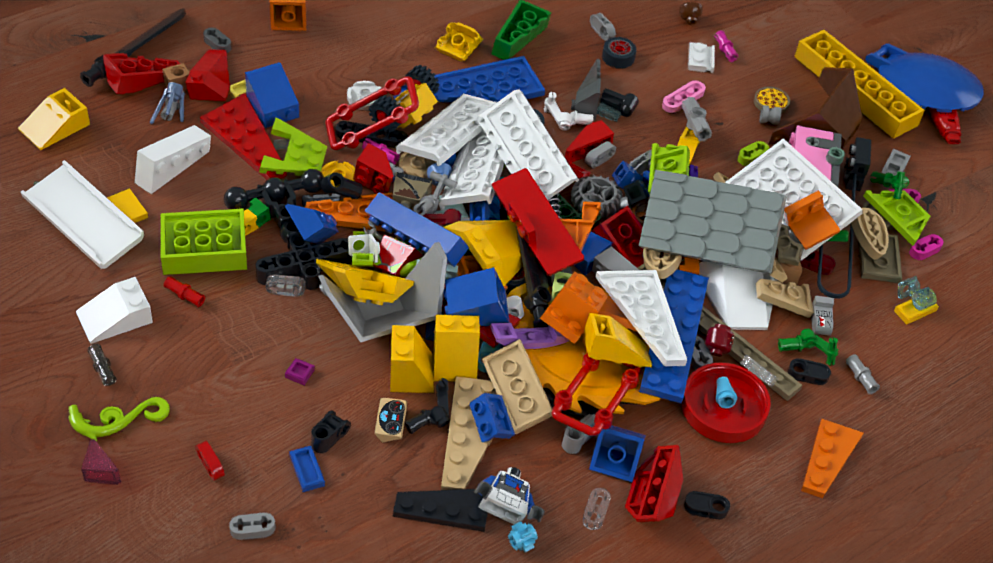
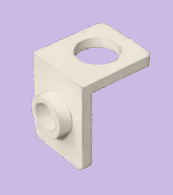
M372 234L349 236L348 254L352 256V253H373V261L378 263L380 245ZM355 241H364V247L361 250H355L353 248Z

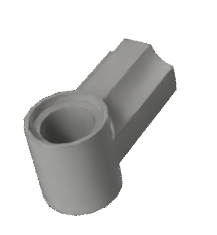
M588 414L580 422L593 427L595 425V414ZM567 426L562 441V448L570 454L578 453L582 445L593 436L586 435Z

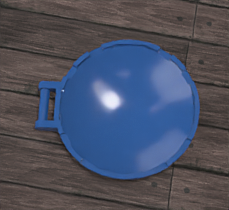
M886 43L881 46V49L875 53L868 54L865 58L868 64L878 68L881 76L925 110L926 107L937 108V112L951 113L952 109L966 111L977 106L984 94L982 83L971 71L959 63L939 55L908 53Z

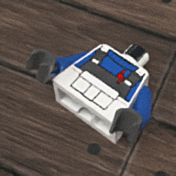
M515 467L508 468L507 472L500 471L497 476H489L481 481L474 491L476 494L483 495L478 508L512 524L522 521L526 515H528L527 519L531 520L534 518L540 523L545 513L544 509L535 506L532 494L529 492V483L520 479L521 471Z

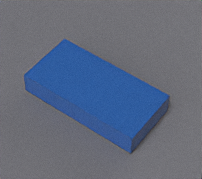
M312 446L289 451V456L302 492L324 487L325 480Z

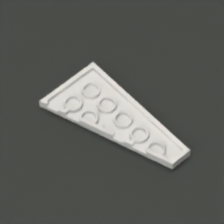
M597 271L595 278L664 366H686L687 357L657 271Z

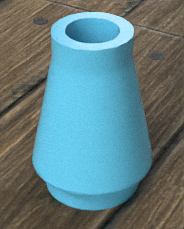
M720 377L716 381V402L722 408H731L736 403L737 394L731 386L727 377Z

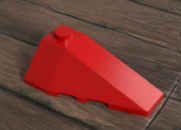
M208 49L190 70L185 82L190 100H227L230 92L226 50Z
M123 53L103 55L107 81L116 94L134 93L164 82L163 69L180 64L178 60L155 58L153 61L139 55L137 58L127 57V54Z

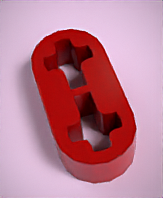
M208 441L195 445L197 455L211 479L215 481L225 476L224 469Z

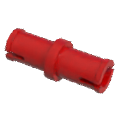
M172 276L167 277L164 282V288L177 294L181 300L185 299L198 308L203 305L206 297L193 290L191 285L183 284Z

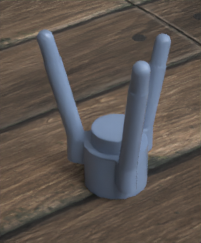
M174 82L168 83V87L164 89L163 96L150 120V124L154 123L166 97L169 101L165 114L169 115L173 101L177 102L180 99V121H184L185 93L182 92V85Z

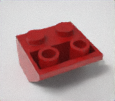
M368 143L357 159L353 180L373 190L375 194L390 192L393 173L386 152Z

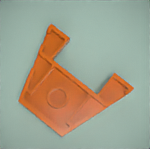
M583 201L582 219H560L580 251H582L600 212L601 202Z

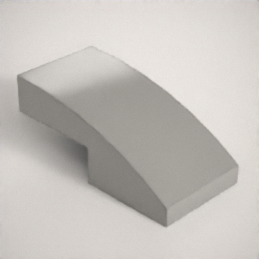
M893 149L881 173H892L895 176L897 171L903 172L911 156Z

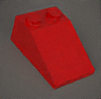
M628 205L591 230V232L611 241L612 247L637 268L644 264V248L639 246L643 227Z

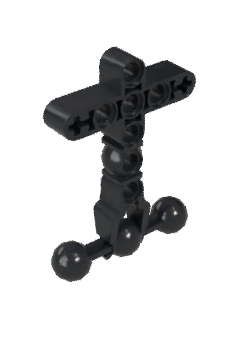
M308 169L303 172L299 179L288 181L286 178L284 180L270 178L263 185L258 184L257 189L245 191L241 187L233 186L225 192L223 199L228 209H245L248 202L255 197L262 199V203L269 207L270 218H274L280 228L282 240L287 243V248L290 249L288 252L264 257L256 262V278L258 283L270 285L300 277L304 288L315 290L321 285L318 276L323 271L317 265L316 259L345 264L352 262V256L348 254V238H340L311 246L310 242L303 239L285 208L287 204L296 205V195L294 193L296 190L304 189L309 193H317L322 190L320 182L324 175L321 171ZM286 196L287 204L278 205L277 202L283 200Z

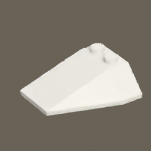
M708 261L699 263V275L709 277L706 296L722 322L733 330L768 329L773 304L757 298L755 284L759 279L776 281L777 279L767 273Z

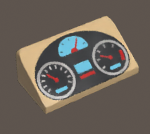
M380 399L375 435L382 443L402 439L408 403L406 400Z

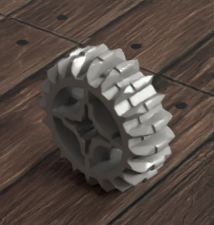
M593 174L592 177L587 176L575 182L571 190V204H573V208L578 213H581L583 201L601 202V218L608 219L609 216H613L620 210V198H622L623 194L614 180L609 181V177L602 178V175L596 177Z

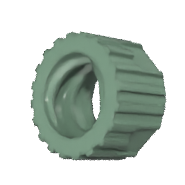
M832 147L826 155V160L831 165H840L843 162L845 152L838 147Z

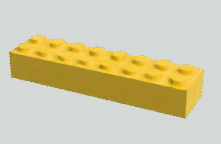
M822 30L799 41L795 58L818 77H820L824 67L853 68L861 112L893 139L919 125L925 110L827 31Z

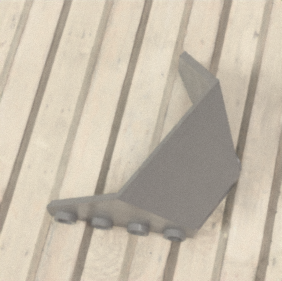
M440 242L434 243L405 278L414 281L413 286L393 303L384 302L383 305L372 304L369 299L366 300V303L356 302L324 275L318 276L321 281L319 286L323 294L330 298L358 340L364 342L392 333V325L417 326L436 319V315H441L447 256Z

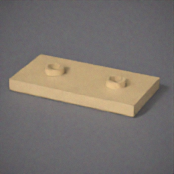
M520 339L482 358L497 395H502L515 434L552 417L551 411L553 408Z

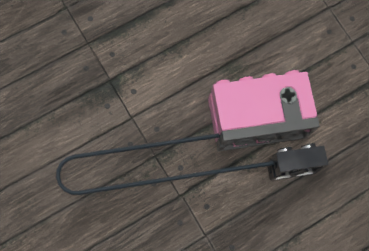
M797 126L795 133L792 132L789 143L832 183L837 187L839 186L840 165L829 164L826 160V155L832 147L841 149L842 134H833V132ZM856 137L854 144L850 145L849 158L846 157L844 162L846 170L843 181H846L845 189L852 190V201L854 202L855 192L861 191L871 164V140ZM851 223L847 290L844 293L834 294L828 292L822 286L823 244L819 247L817 285L821 293L830 298H843L849 294L851 289L854 234Z

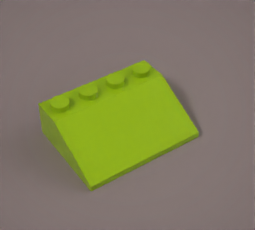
M244 209L161 213V263L163 275L247 270Z

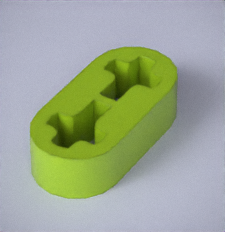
M757 141L742 148L738 155V162L744 166L749 165L769 150L768 144Z

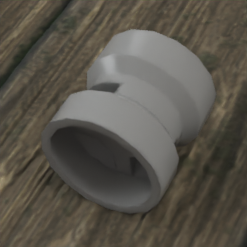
M762 105L760 123H767L769 121L772 125H779L781 107L770 109L769 106Z

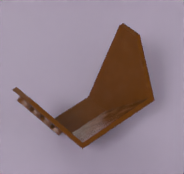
M824 67L818 82L828 94L827 100L816 113L774 130L769 144L775 145L782 139L789 143L791 133H795L797 126L833 132V134H842L841 149L843 150L858 130L863 119L853 68Z

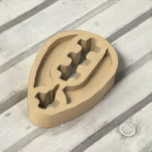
M861 208L863 214L852 221L851 224L863 249L872 259L878 260L886 253L888 248L887 227L881 216L874 210Z
M643 249L646 270H656L659 279L668 278L673 274L682 260L680 255L664 253V257L660 258L661 252Z

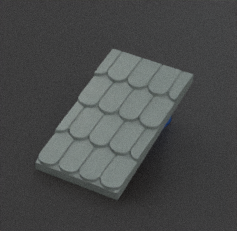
M655 170L639 246L644 249L771 274L787 197L776 192Z

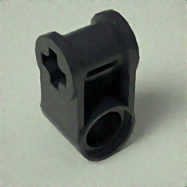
M333 410L327 412L324 418L312 428V449L317 453L329 451L335 443L347 434L351 427V422L348 420L344 421Z

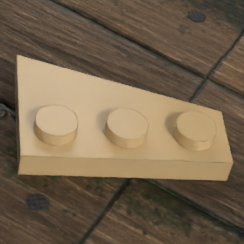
M759 279L755 284L757 298L764 302L774 304L808 318L814 313L809 284L796 286L794 282L782 284L779 281Z

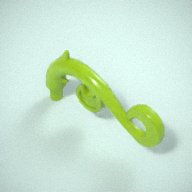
M152 397L142 402L125 416H123L121 409L118 407H106L100 413L101 422L106 426H93L88 424L90 420L83 418L77 405H71L68 408L70 413L68 419L76 432L96 442V437L109 436L125 428L148 406L156 405L159 407V411L154 413L147 410L144 411V416L153 422L164 420L169 415L170 408L167 401L160 397Z

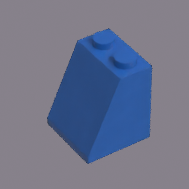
M280 62L245 72L247 98L265 128L273 126L275 118H279L284 122L299 118L298 100Z
M495 268L445 280L444 298L447 301V306H445L446 315L479 316L480 326H491V323H510L506 290Z

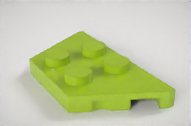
M658 143L652 144L648 185L649 195L655 170L689 176L690 150L688 146L667 144L666 147H659Z
M871 190L865 191L863 197L914 246L930 215L906 191H902L901 199L893 198L894 192L882 190L881 194H872Z

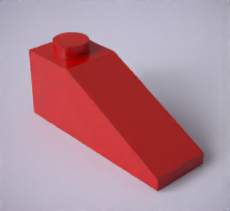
M602 120L590 123L566 149L565 159L573 163L585 158L591 150L604 142L609 141L613 143L614 132Z

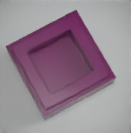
M295 358L285 372V378L305 385L315 371V366Z

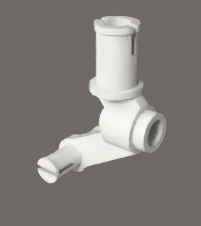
M550 92L549 96L545 99L544 111L546 113L547 111L548 113L551 112L561 130H569L575 124L589 125L593 123V114L577 113V111L570 114L567 112L562 113L555 101L557 96L555 92H553V95Z

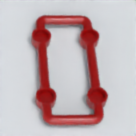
M409 76L399 80L392 78L380 90L350 105L341 104L336 112L326 119L330 147L333 150H340L344 147L354 149L359 145L360 139L393 122L400 124L407 122L408 115L415 112L419 107L414 80ZM407 84L412 103L406 108L398 106L392 111L390 116L357 133L347 132L342 140L337 142L333 126L334 121L338 119L350 120L353 117V111L388 93L397 96L402 90L401 87Z
M586 353L583 356L582 368L566 390H561L556 394L554 399L555 406L551 411L552 417L556 421L586 435H598L602 429L611 427L613 421L612 414L627 391L637 387L641 367L622 363V365L631 369H627L622 374V385L608 406L596 412L594 418L595 425L591 427L561 413L562 410L571 408L572 396L589 371H595L599 367L600 360H595Z

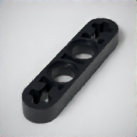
M340 121L336 124V135L342 139L347 132L354 131V133H357L370 125ZM380 129L360 139L359 142L363 143L368 138L378 144H384L389 148L396 149V146L407 139L408 135L400 130L385 132L384 129ZM378 135H384V136H386V137H385V138H378V137H376V136H378Z

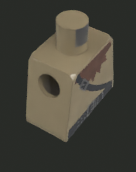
M396 172L393 200L414 211V206L420 202L422 197L432 194V179Z

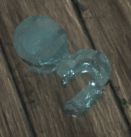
M917 276L903 280L898 284L897 296L900 299L907 296L912 297L913 305L918 310L931 307L937 302L936 294L929 287L920 289ZM906 285L909 286L907 291L903 292Z

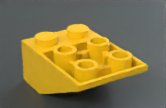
M63 88L49 95L18 129L38 149L43 150L90 125L87 107L67 89Z
M589 313L583 332L589 357L595 360H609L617 364L627 363L637 367H652L643 340L611 316Z

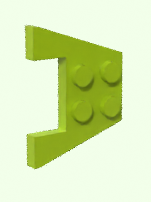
M275 118L271 134L290 140L285 159L282 161L264 155L259 172L276 171V174L282 175L284 172H292L296 176H301L308 169L321 171L327 146L279 118Z

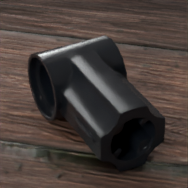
M605 88L600 98V103L617 109L618 113L623 117H629L638 106L639 99L631 93L622 95Z
M338 172L325 176L320 182L321 189L324 192L351 197V199H359L363 190L361 183L344 178Z

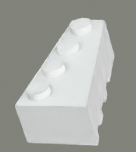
M194 125L138 150L135 184L150 194L154 193L209 152L211 135Z

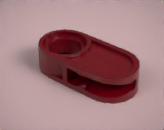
M815 250L808 255L811 258L810 260L803 259L802 261L800 260L801 267L818 273L819 251ZM823 253L821 274L830 275L834 270L836 262L833 257Z

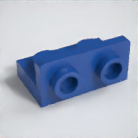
M483 393L470 402V408L482 442L486 443L494 437L509 439L515 435L502 395Z

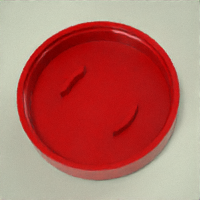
M711 363L698 368L689 376L681 406L688 423L701 435L722 443H739L753 438L762 430L770 411L771 400L764 383L751 371L735 364ZM720 377H727L737 394L736 403L731 408H722L716 402V381Z

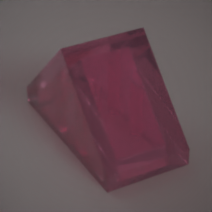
M95 439L91 440L81 468L84 482L120 484L121 478L118 468Z

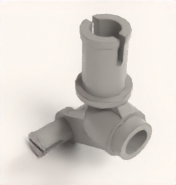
M432 171L429 178L439 183L433 195L422 197L420 202L414 206V212L420 213L422 216L425 213L434 214L437 211L439 205L438 198L444 185L454 190L458 182L449 179L445 174L441 175Z

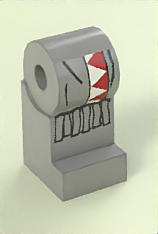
M815 296L812 303L814 313L811 316L812 331L815 334L831 336L833 331L834 298Z

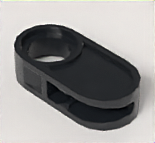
M799 358L793 359L787 370L788 374L795 380L816 385L826 384L831 375V370L827 365ZM793 367H801L804 372H796Z
M692 491L686 496L684 509L694 516L724 519L728 515L730 502L721 495ZM719 503L725 510L717 511L713 508V504Z

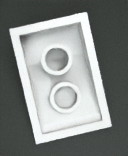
M136 277L113 284L76 311L90 344L153 323L150 305Z

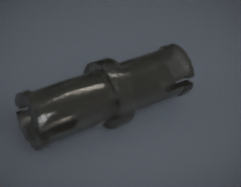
M91 345L88 347L87 352L93 361L94 370L98 372L102 380V384L105 386L114 384L117 378L110 367L111 362L109 358H106L101 345Z

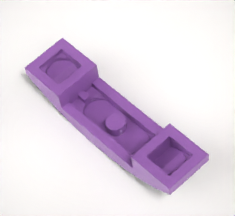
M491 323L490 326L496 341L504 346L519 339L522 341L525 349L548 348L570 341L551 326L514 329L511 323Z

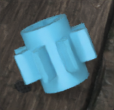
M520 521L511 526L512 531L508 534V539L515 550L519 549L520 551L527 552L535 548L533 544L538 537L536 530L531 524L526 525V523L523 524Z

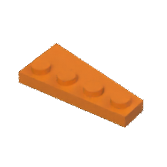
M821 419L801 491L823 499L864 433Z

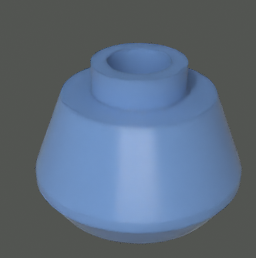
M437 162L433 163L427 169V176L429 178L431 172L435 171L441 175L445 174L449 178L452 167L447 163H443L440 166H437ZM432 179V184L437 186L439 182Z

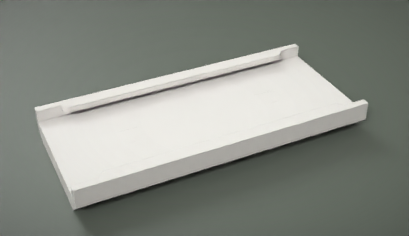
M520 89L514 90L479 115L478 122L510 173L513 174L527 168L547 200L574 181H579Z
M467 94L461 95L397 145V154H400L402 151L437 161V166H440L483 131L482 126L478 122L479 115L497 102Z
M484 130L459 150L449 179L458 182L454 190L445 186L439 202L441 210H444L447 205L487 200L488 204H491L495 194L492 183L500 179L505 163Z
M64 160L61 167L28 191L22 190L21 194L99 268L105 269L140 243L144 237V232Z

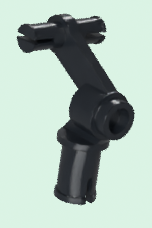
M440 379L436 385L438 406L431 410L422 409L420 414L405 421V427L410 434H413L425 425H438L439 428H442L450 422L448 418L449 386L447 379Z

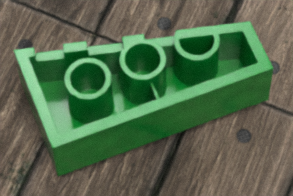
M519 0L495 38L491 55L503 60L512 58L548 27L552 12L524 0Z

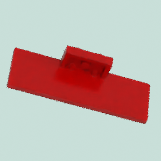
M527 168L492 183V188L507 210L509 219L512 223H515L519 235L526 240L548 276H552L584 260V255Z

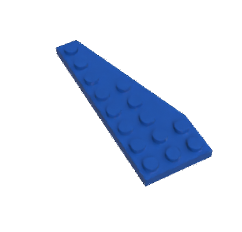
M524 56L437 74L435 76L439 80L437 82L439 83V90L434 94L438 102H454L463 94L499 102L514 90L519 89L526 99L545 95L544 87ZM404 85V86L401 87L402 90H401L400 94H401L403 91L407 90V89H406L407 85Z

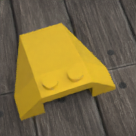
M511 220L458 221L443 227L464 240L483 270L495 268L503 286L523 267L516 225Z
M316 259L317 265L346 294L354 296V301L366 303V300L369 299L372 304L383 305L384 302L393 303L414 284V281L362 267H352L350 264Z

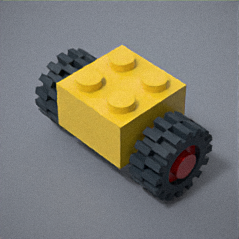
M418 65L405 75L414 80L419 99L418 109L408 115V120L404 124L393 122L381 128V130L384 129L385 132H392L399 127L403 129L411 123L414 125L423 119L421 117L423 114L425 115L434 109L432 106L438 102L434 94L439 90V83H437L439 80L435 78V73H431L432 70L430 68L427 70L426 66ZM406 87L407 90L403 91L393 101L392 97L384 95L371 104L369 108V115L372 116L371 120L378 122L390 116L396 107L402 106L406 108L412 103L408 87Z

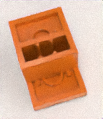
M574 271L540 319L575 344L584 332L589 313L597 314L608 298V295L605 294L602 288L591 284L584 275Z

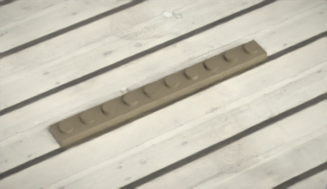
M644 264L638 267L639 270H646ZM666 278L660 279L663 291L665 287ZM703 306L698 327L699 331L707 335L708 329L715 326V324L726 325ZM731 329L734 333L732 349L728 353L730 356L755 374L786 401L801 390V383Z

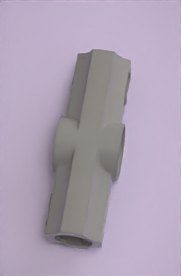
M688 97L681 105L688 119L686 125L690 130H693L695 137L699 141H706L712 136V131L706 120L707 111L699 106L698 101L694 97Z

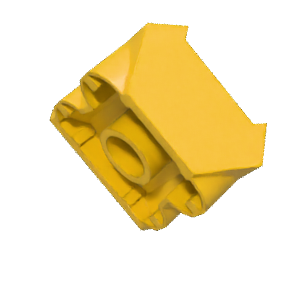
M453 22L447 25V34L438 39L437 45L434 48L440 53L456 60L465 61L481 43L483 38L475 29L459 22Z

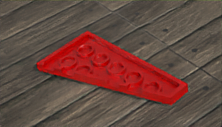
M245 93L200 117L202 125L266 180L270 178L282 179L287 176V172H284L283 175L276 174V171L259 172L264 155L281 160Z

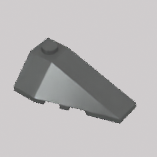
M596 59L578 89L576 99H572L571 110L582 114H593V120H596L600 97V59Z

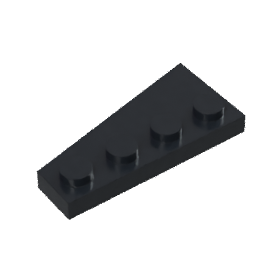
M475 489L397 492L393 517L485 532L488 512L478 508L483 495L474 493Z

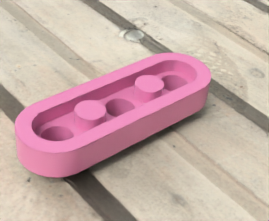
M699 81L687 83L667 95L663 99L662 108L668 113L678 112L683 109L681 106L682 102L688 97H694L695 100L701 98L705 92V85Z

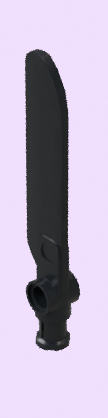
M182 8L174 12L115 53L127 54V57H129L134 51L181 20L186 15L185 9ZM103 55L94 60L95 63L91 66V69L80 73V78L86 86L91 87L98 79L107 78Z
M517 230L528 294L524 297L523 302L533 315V327H548L549 325L540 319L549 307L548 303L552 300L551 294L548 291L547 274L526 240L519 235Z

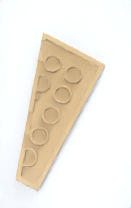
M456 376L441 490L466 489L475 473V469L484 457L488 445L493 440L492 438L486 443L481 441L470 408V402L483 393L497 394L491 380Z

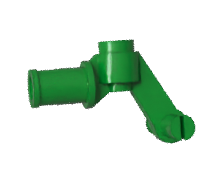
M874 171L871 176L876 177V179L870 178L872 183L882 184L886 188L892 186L894 188L893 198L901 199L902 189L909 185V179L905 176L906 172L897 171L895 176L892 173L884 174Z
M811 329L802 330L796 338L778 339L779 352L790 350L801 352L804 348L816 346L827 355L826 364L830 366L831 363L835 365V358L839 352L837 338L833 337V340L829 338L828 343Z

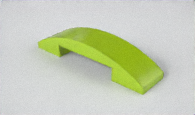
M353 231V235H365V232ZM357 240L353 244L355 250H361L364 247V241ZM352 253V267H373V253Z

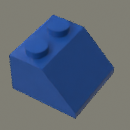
M285 205L305 241L320 244L339 232L336 227L337 221L332 215L296 205Z
M613 425L608 429H602L598 435L589 470L633 482L646 435Z

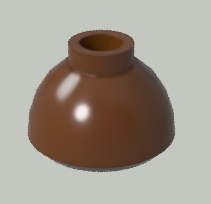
M688 2L680 6L679 12L681 17L687 21V24L692 25L696 24L697 19L702 15L703 6L697 2Z

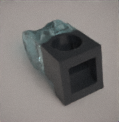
M637 180L623 187L630 205L650 196L644 181L640 182V180Z

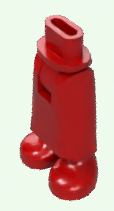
M929 107V113L943 139L948 144H960L962 134L957 109H952L950 113L937 112V108Z

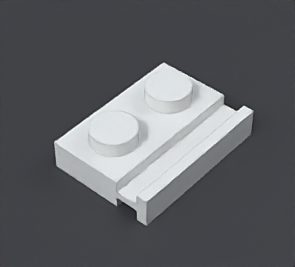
M690 42L688 70L699 72L707 70L713 73L715 45L707 47V44Z

